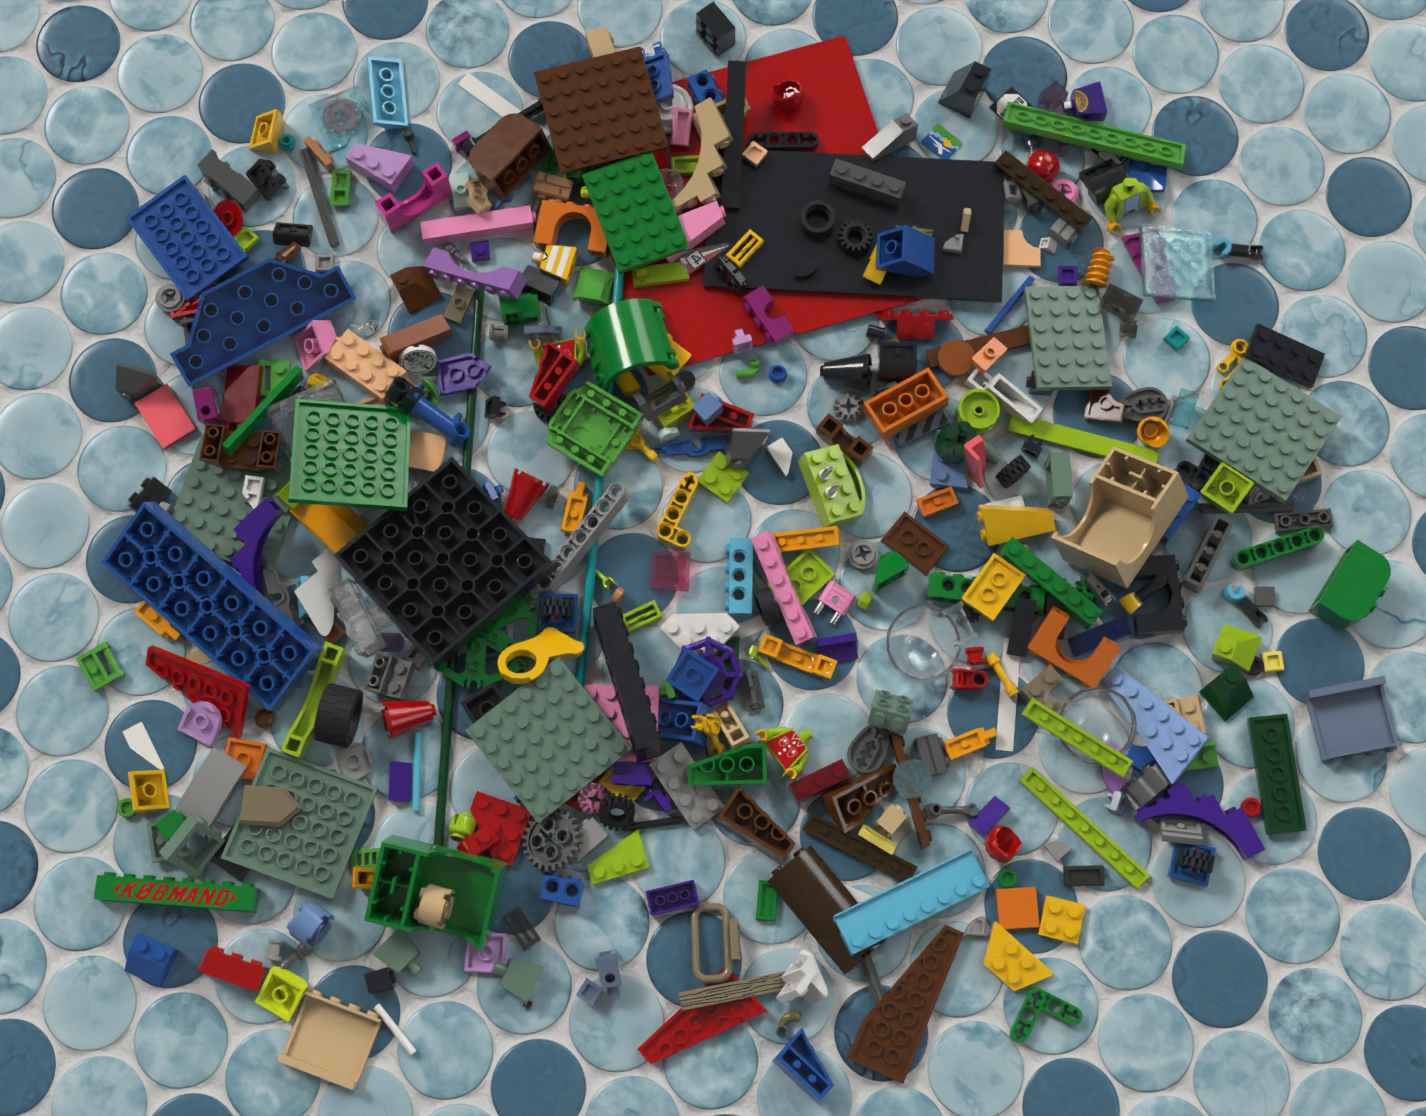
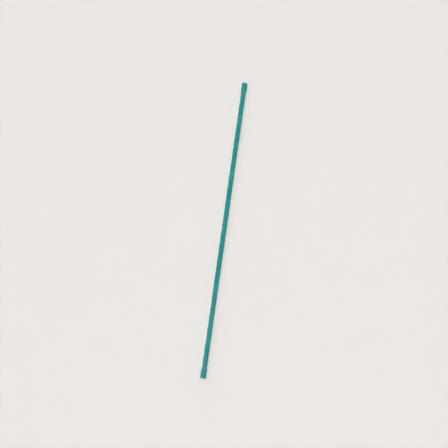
M615 267L612 304L622 301L624 273L619 274L617 267ZM614 383L612 384V386H611L610 389L608 390V393L611 394V395H613V385H614ZM595 474L592 508L603 495L605 476L601 478ZM598 520L593 522L592 528L597 525ZM599 538L590 548L587 555L579 642L584 644V651L577 658L576 679L583 688L586 676Z

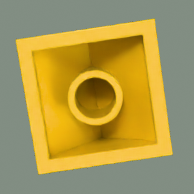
M274 109L256 116L249 150L277 155L278 140L281 138L285 122L280 110Z
M165 770L128 772L134 812L145 814L170 808Z

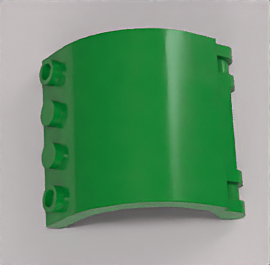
M651 299L623 300L602 308L590 318L583 329L586 331L587 352L590 354L591 366L594 369L596 384L599 388L608 392L618 377L635 368L664 365L670 370H675L679 367V362L675 359V349L671 348L664 325L665 316L661 312L662 306L660 302L651 301Z

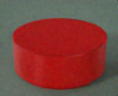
M1253 797L1244 799L1240 804V808L1243 807L1248 818L1257 816L1261 811L1260 802Z

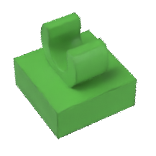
M663 680L665 687L659 688V697L668 696V699L672 700L681 699L679 689Z

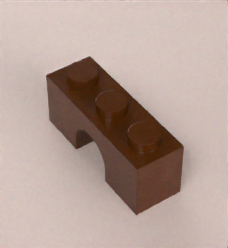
M828 413L817 426L816 434L831 446L839 444L840 450L860 468L871 456L874 447L860 436L855 438L844 429L843 424Z

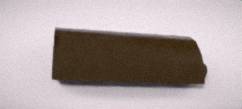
M811 845L805 850L801 847L793 854L794 859L783 868L780 865L771 872L773 876L768 882L845 975L888 938L850 955L840 935V931L833 921V916L858 904V902Z

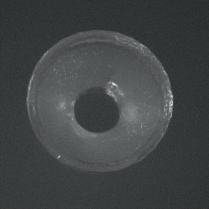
M661 169L659 171L665 185L672 187L669 196L673 200L683 190V179L675 170Z

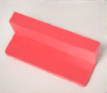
M977 435L964 444L963 447L967 474L981 489L984 486L982 471L987 469L984 440L980 435Z

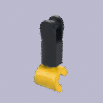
M1166 574L1156 576L1136 591V594L1132 592L1119 600L1120 604L1131 615L1143 604L1142 602L1169 582L1168 576Z

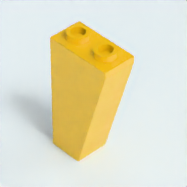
M978 505L977 519L982 525L980 536L982 541H985L989 546L1008 542L1011 537L1017 540L1056 530L1053 512L1048 508Z

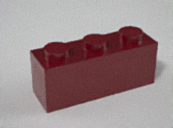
M840 759L789 784L788 788L798 805L849 780L851 775L843 759Z

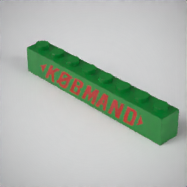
M104 872V875H97L94 899L110 902L257 913L260 889L254 887L253 883H242V886H234L235 882L223 881L222 885L215 884L214 880H203V883H195V879L183 878L182 882L175 881V877H163V880H156V876L152 875L136 878V874L124 873L123 877H118L116 873Z

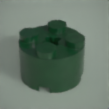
M956 421L942 429L937 434L935 450L938 456L943 461L951 462V464L963 462L965 460L963 445L977 436L975 429L967 421Z

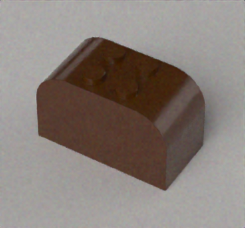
M513 113L502 117L478 140L469 153V163L481 184L503 201L552 148L541 127L525 116Z

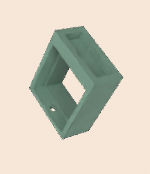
M1050 452L1044 463L1048 507L1063 509L1073 497L1070 453Z
M190 814L159 853L168 862L196 878L226 840L221 836L222 831L212 825L210 828L207 826L208 822L200 816L195 818ZM200 829L211 838L190 863L177 853L194 832Z

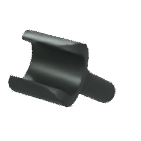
M409 127L410 133L404 134L402 130L404 140L408 141L412 154H416L417 151L413 143L414 133L412 128Z

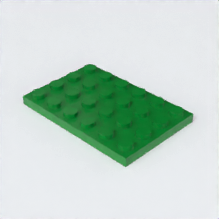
M652 151L582 174L619 274L690 250Z

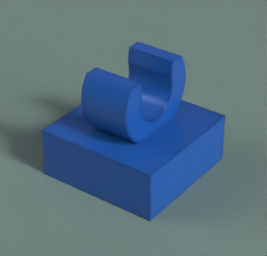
M491 481L484 483L482 486L484 491L495 502L502 496L501 493L504 492L501 485L494 487Z

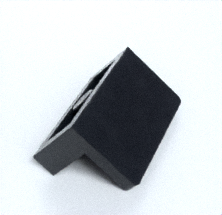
M527 265L522 273L527 282L521 293L537 294L538 301L551 306L554 301V293L561 283V279L531 265Z

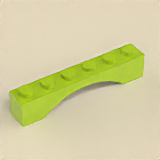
M325 642L323 646L324 650L318 658L314 678L305 702L294 724L288 731L280 750L285 754L304 760L314 735L315 717L322 694L328 684H335L347 655V651L344 648L329 642Z

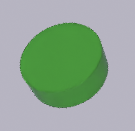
M124 798L119 802L117 806L119 815L124 818H132L137 814L133 811L131 798Z

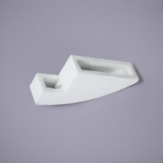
M974 368L963 382L972 390L983 389L994 394L999 401L1001 410L1029 424H1032L1043 410L1000 373L992 377L987 372L983 374L977 368Z

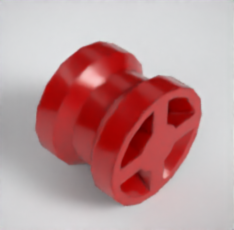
M984 647L966 648V665L985 664V658H983Z

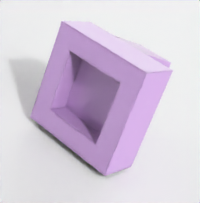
M742 329L735 330L736 336L732 339L734 353L739 354L753 350L751 335H744Z

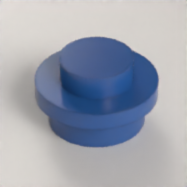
M781 365L772 366L768 372L769 379L776 384L784 382L787 378L786 369Z

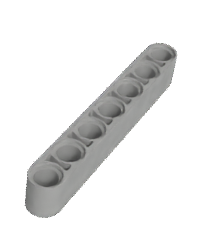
M619 483L609 486L551 561L555 570L536 585L539 590L544 593H555L628 502L630 494L625 487ZM622 490L621 495L616 497V493ZM610 505L609 510L604 512V508ZM598 520L597 525L592 528L593 522ZM586 535L585 541L580 543L581 537ZM574 551L573 556L568 558V554ZM562 566L561 571L556 573V569ZM550 581L549 586L544 588L545 583Z

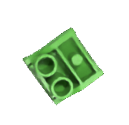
M581 267L576 289L572 297L573 301L578 299L581 303L591 302L602 307L610 305L615 273Z

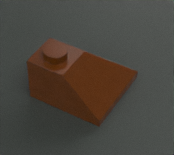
M423 266L406 267L390 275L393 285L409 314L443 298L433 278L428 275V271Z

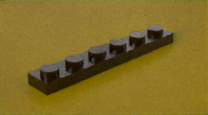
M1007 150L995 161L993 165L995 168L1079 233L1092 220V216Z
M812 812L802 831L901 882L913 877L917 869L916 865L894 854H889L873 843L849 831L843 833L836 824Z

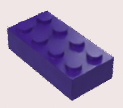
M694 880L645 891L651 917L700 905Z

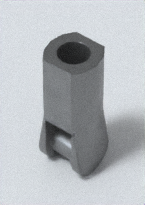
M1094 573L1084 581L1085 585L1105 608H1108V604L1112 601H1116L1115 596L1102 584ZM1104 592L1107 596L1103 598L1100 594Z

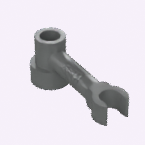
M930 803L924 807L923 811L929 820H933L941 814H963L968 817H974L977 813H971L969 808L977 805L971 803L967 806L956 807Z

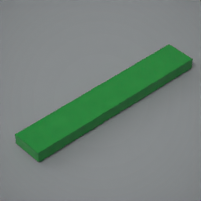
M295 366L222 444L224 454L231 457L304 379L302 368Z

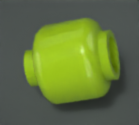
M467 812L453 815L448 827L450 838L461 843L466 837L474 833L476 822L472 815Z

